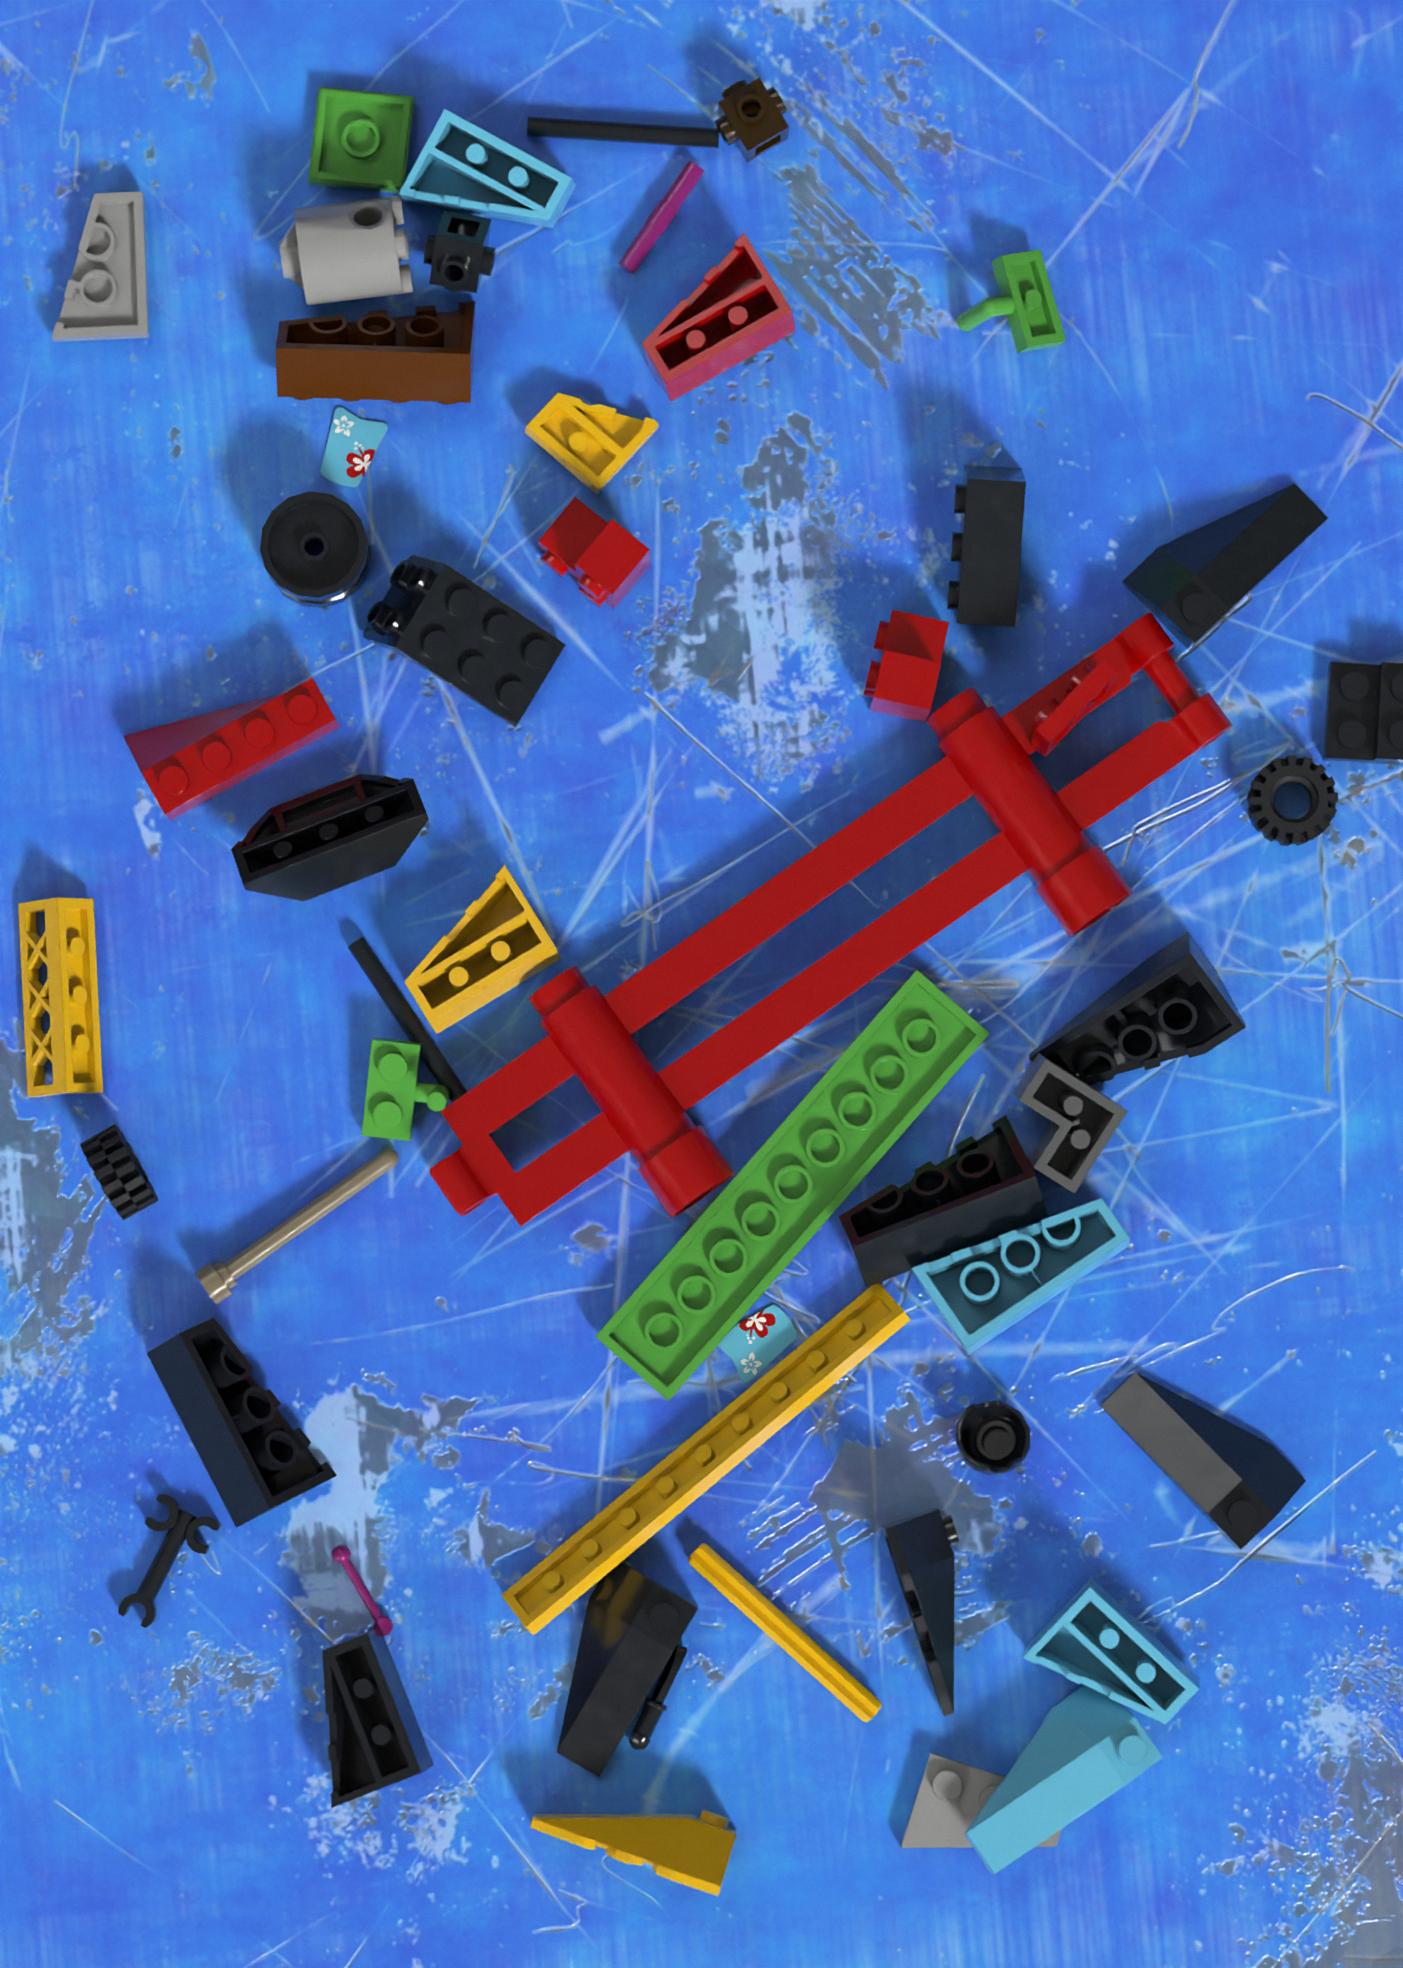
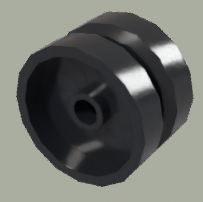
M306 492L289 497L272 510L262 528L260 552L271 581L285 597L302 606L325 608L344 602L359 590L369 572L371 549L362 521L348 503L331 494ZM318 542L323 543L324 549L319 555L312 556L306 552L307 548L315 549Z

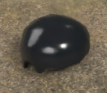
M1000 1400L980 1404L973 1403L967 1407L957 1422L956 1446L963 1461L975 1471L987 1475L1003 1474L1016 1469L1025 1460L1030 1449V1427L1020 1411Z

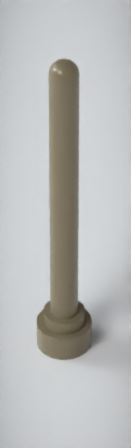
M393 1149L383 1150L225 1264L219 1261L213 1266L209 1262L195 1272V1276L215 1304L218 1305L233 1294L230 1289L238 1284L236 1282L237 1278L396 1166L399 1161L397 1152Z

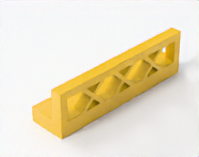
M56 897L18 903L27 1096L44 1097L60 1094L103 1093L94 899ZM45 911V931L40 938L37 934L36 913ZM43 961L47 965L48 979L44 986L39 982V968ZM45 1010L50 1015V1028L47 1034L42 1031L41 1017ZM47 1059L51 1061L53 1071V1084L44 1085V1064Z

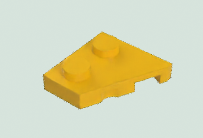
M557 393L526 426L525 433L598 495L657 431L659 423L647 417L643 421L618 414L615 408L601 404L588 405L579 398Z

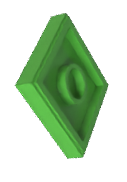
M319 87L308 178L309 185L399 194L407 177L415 105L414 96Z

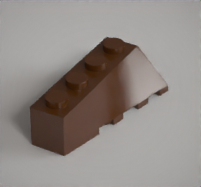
M475 301L458 302V311L437 313L435 305L416 307V315L393 318L388 316L387 310L372 311L355 322H347L346 318L342 315L279 321L276 342L277 397H293L297 400L332 398L348 402L365 399L389 400L394 403L431 401L446 405L458 402L471 403L474 367Z

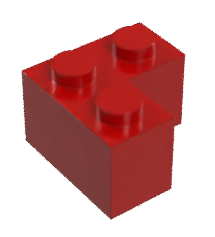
M576 497L573 498L538 541L539 549L544 553L540 560L560 577H563L566 572L571 574L580 585L578 591L599 608L605 602L612 609H615L650 566L649 548L613 519L607 523Z
M892 610L889 622L880 620L874 649L883 651L881 661L871 660L863 696L872 698L871 711L926 723L933 703L949 622Z

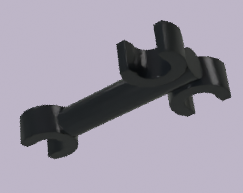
M159 1494L156 1500L168 1506L170 1510L169 1518L165 1522H159L154 1518L147 1517L144 1523L154 1531L162 1532L168 1530L139 1589L136 1593L125 1597L118 1609V1614L125 1616L133 1603L138 1602L144 1605L146 1616L142 1620L141 1626L145 1628L149 1627L157 1616V1607L154 1600L185 1540L191 1550L206 1554L209 1547L198 1542L196 1538L198 1528L208 1526L215 1531H219L221 1524L212 1517L203 1516L197 1518L195 1515L180 1509L178 1502L166 1494Z

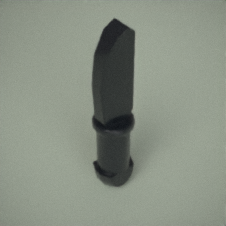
M677 1644L671 1654L652 1697H646L644 1700V1708L629 1737V1743L635 1750L647 1747L663 1711L667 1710V1706L663 1702L687 1653V1648L680 1644Z

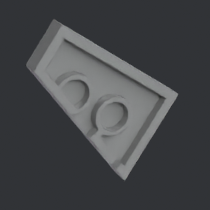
M143 191L94 193L79 243V253L71 280H68L64 294L65 300L51 338L53 342L150 338Z
M930 1752L900 1848H973L964 1832L996 1786L1000 1785L1005 1777ZM1062 1829L1035 1847H1057Z

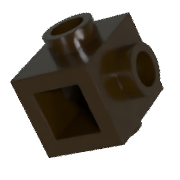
M760 78L750 84L746 80H741L728 87L721 94L723 99L718 102V116L720 118L714 121L715 125L728 146L733 143L737 145L746 162L751 161L788 139L789 126L782 116L787 112V109L774 87L767 90Z

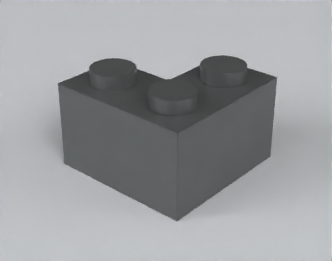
M1038 1053L1012 1093L1019 1101L1052 1121L1030 1154L1028 1161L1034 1169L1075 1194L1128 1111L1116 1101Z

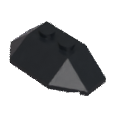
M358 774L270 808L252 826L243 841H238L231 851L245 890L307 901L396 866L429 818L413 778L398 780L388 776Z

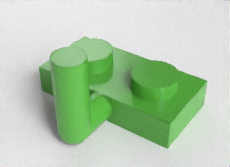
M1041 250L1001 255L991 261L1001 296L986 298L957 317L958 327L962 331L968 332L992 317L1007 315L1017 353L1057 347L1066 341Z
M378 1037L372 1038L361 1136L410 1141L415 1102L427 1103L429 1109L436 1112L445 1108L450 1097L449 1090L445 1086L417 1082L422 1043Z

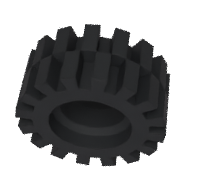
M1288 755L1283 759H1275L1264 767L1252 781V786L1247 794V801H1249L1247 811L1249 817H1252L1255 822L1253 825L1258 832L1261 830L1266 835L1265 838L1271 842L1273 840L1278 841L1283 846L1305 844L1324 832L1335 817L1337 811L1335 805L1338 801V792L1335 793L1333 787L1335 785L1332 776L1329 778L1326 775L1325 771L1327 769L1321 764L1315 765L1312 763L1313 759L1308 757L1301 759L1296 758V755ZM1293 782L1300 784L1310 795V809L1305 816L1299 819L1285 818L1275 808L1274 794L1277 788L1285 783Z
M115 1124L80 1144L83 1154L94 1172L93 1174L102 1186V1190L123 1220L158 1201L155 1190L148 1180L146 1172L140 1165V1161Z

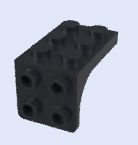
M414 555L400 562L390 577L391 587L384 599L377 602L366 616L365 625L367 627L364 630L363 637L371 643L381 645L412 661L507 724L516 727L566 644L445 563Z

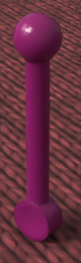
M341 1544L335 1546L331 1554L332 1559L343 1566L375 1621L373 1629L381 1627L383 1635H389L393 1629V1622L389 1617L382 1615L350 1560V1549Z

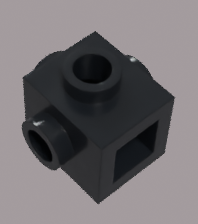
M448 210L443 211L436 235L428 236L425 248L424 263L432 265L429 284L443 286L454 292L468 291L477 293L482 275L491 276L496 248L488 246L491 219Z

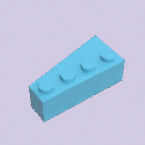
M1100 1198L1043 1219L1036 1224L1019 1230L1015 1229L999 1235L998 1238L971 1248L961 1249L951 1253L949 1256L930 1263H923L911 1269L913 1276L963 1349L970 1355L1129 1246L1130 1238L1106 1203Z

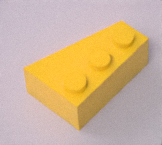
M505 865L495 875L496 879L477 901L474 900L465 910L466 914L447 936L444 935L404 981L436 1034L561 959L554 943Z

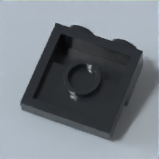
M1330 662L1328 664L1323 760L1403 765V663L1381 662L1380 665Z

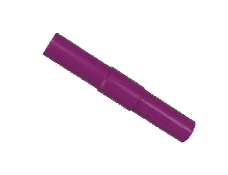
M688 161L663 199L659 201L644 223L645 225L618 262L626 271L632 274L636 272L658 238L662 236L676 216L678 209L704 173L703 169L698 165Z

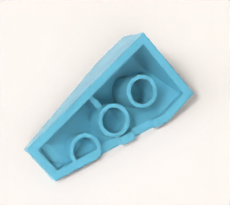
M1082 1685L1049 1710L1042 1720L1043 1724L1028 1745L1024 1746L1002 1783L996 1786L964 1832L992 1875L1117 1792L1163 1758L1136 1717L1120 1703L1109 1699L1107 1695Z

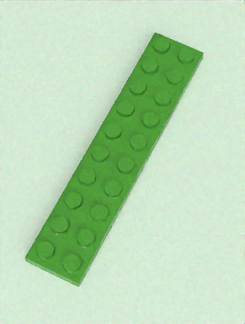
M916 970L595 1337L669 1401L990 1033L922 973Z

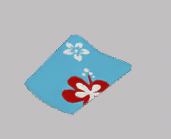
M342 407L335 409L320 474L335 484L346 487H358L388 430L387 424L384 422L362 420Z
M773 1304L734 1326L717 1347L733 1360L741 1381L746 1384L750 1383L793 1343L798 1336L790 1318L778 1306Z

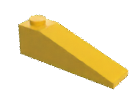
M702 1810L700 1817L691 1814H534L530 1825L532 1829L583 1848L595 1850L597 1846L606 1849L605 1854L626 1864L642 1866L643 1862L653 1865L652 1870L656 1871L655 1874L716 1896L719 1895L736 1838V1829L728 1827L729 1818L707 1810Z

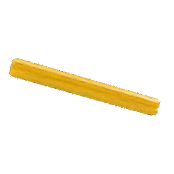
M702 1543L689 1556V1564L863 1722H868L878 1713L882 1706L879 1699L709 1545Z

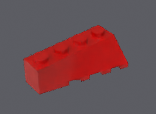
M310 678L285 693L124 735L123 737L162 811L171 821L338 729L340 726L314 679Z

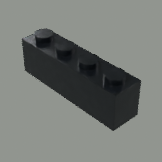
M1006 1115L993 1122V1131L977 1141L970 1136L955 1145L957 1153L936 1166L929 1161L914 1170L915 1175L908 1183L901 1187L891 1184L839 1216L852 1257L866 1287L910 1271L915 1266L926 1262H933L951 1255L953 1252L972 1247L1048 1217L1036 1175Z
M215 1318L183 1331L147 1352L236 1528L337 1476L327 1462L320 1464L307 1448L311 1441L300 1427L293 1430L277 1409L281 1403L270 1389L264 1390L250 1375L253 1367Z

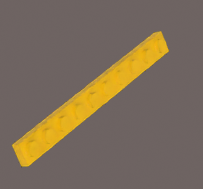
M880 1283L870 1286L501 1595L526 1629L532 1635H535L910 1321L908 1315Z

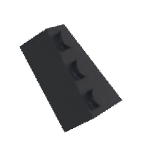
M964 465L963 484H956L954 513L961 514L960 533L952 532L950 561L958 562L957 581L949 580L947 609L955 610L956 622L959 624L1015 627L1026 481L1021 468Z
M381 1627L323 1650L326 1714L329 1717L330 1735L328 1757L329 1761H331L333 1786L331 1808L420 1774L433 1766L432 1758Z

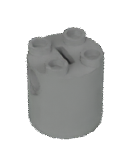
M401 195L295 208V221L283 239L279 240L284 279L289 278L304 290L307 305L413 292L410 264L401 265V260L410 259L407 233L404 231V228L396 229V225L404 224Z

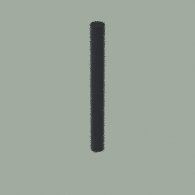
M528 117L527 136L719 148V131L716 128Z
M362 937L352 943L348 949L408 1039L412 1042L422 1043L421 1058L439 1085H443L449 1090V1100L453 1103L467 1093V1090L366 939Z

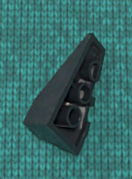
M1293 484L1158 547L1122 583L1190 651L1313 534L1328 517L1296 484Z

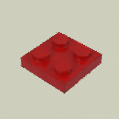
M1105 659L1095 668L1089 663L1084 665L1069 681V687L1065 691L1068 696L1061 703L1053 698L1034 718L1035 723L1032 725V728L1035 732L1031 745L1041 755L1046 757L1112 688L1118 672Z

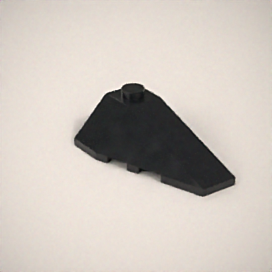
M1187 932L1132 970L1029 1054V1059L1033 1062L1037 1054L1040 1053L1091 1086L1112 1080L1116 1074L1142 1067L1145 1070L1161 1066L1160 1062L1185 1055L1191 1058L1205 1054L1246 1028V1024L1215 967Z
M1134 1372L1099 1405L1234 1548L1243 1549L1278 1515L1306 1481L1273 1445L1137 1372Z
M934 1508L882 1525L881 1527L941 1712L945 1717L954 1714L955 1556L951 1546L960 1542L951 1515L942 1517L940 1510Z
M623 1561L599 1580L587 1604L557 1753L600 1777L695 1615L698 1605Z

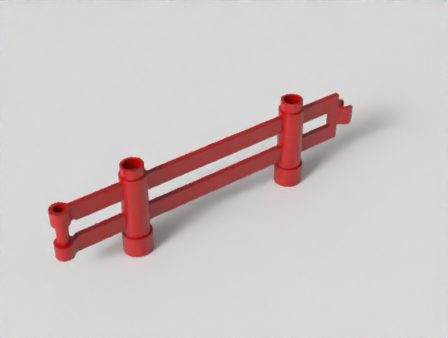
M1150 612L1133 622L1107 644L1003 717H1000L993 706L987 707L974 687L952 698L926 720L940 740L938 747L945 755L943 759L607 995L603 996L596 985L590 986L577 966L567 969L538 989L529 998V1001L543 1021L540 1025L548 1036L440 1111L463 1145L458 1151L434 1165L430 1169V1175L455 1211L460 1216H466L490 1197L499 1195L522 1227L630 1151L640 1165L637 1169L638 1173L670 1218H674L705 1198L735 1174L701 1125L696 1127L686 1111L972 909L1028 871L1038 885L1036 892L1070 938L1099 920L1127 899L1133 891L1100 845L1094 846L1083 831L1188 757L1208 746L1233 726L1211 694L1207 693L1201 697L1168 652L1174 647V643L1153 614ZM1105 659L1118 673L1112 688L1086 715L1128 687L1131 682V676L1144 670L1176 713V716L1167 723L1156 722L1055 793L1029 757V755L1037 751L1031 745L1035 732L1032 725L1035 723L1034 718L1053 698L1061 703L1068 696L1065 691L1069 687V681L1087 663L1095 668ZM972 795L975 797L1000 833L659 1073L656 1071L631 1036ZM576 1075L602 1113L524 1168L515 1172L490 1137V1134Z

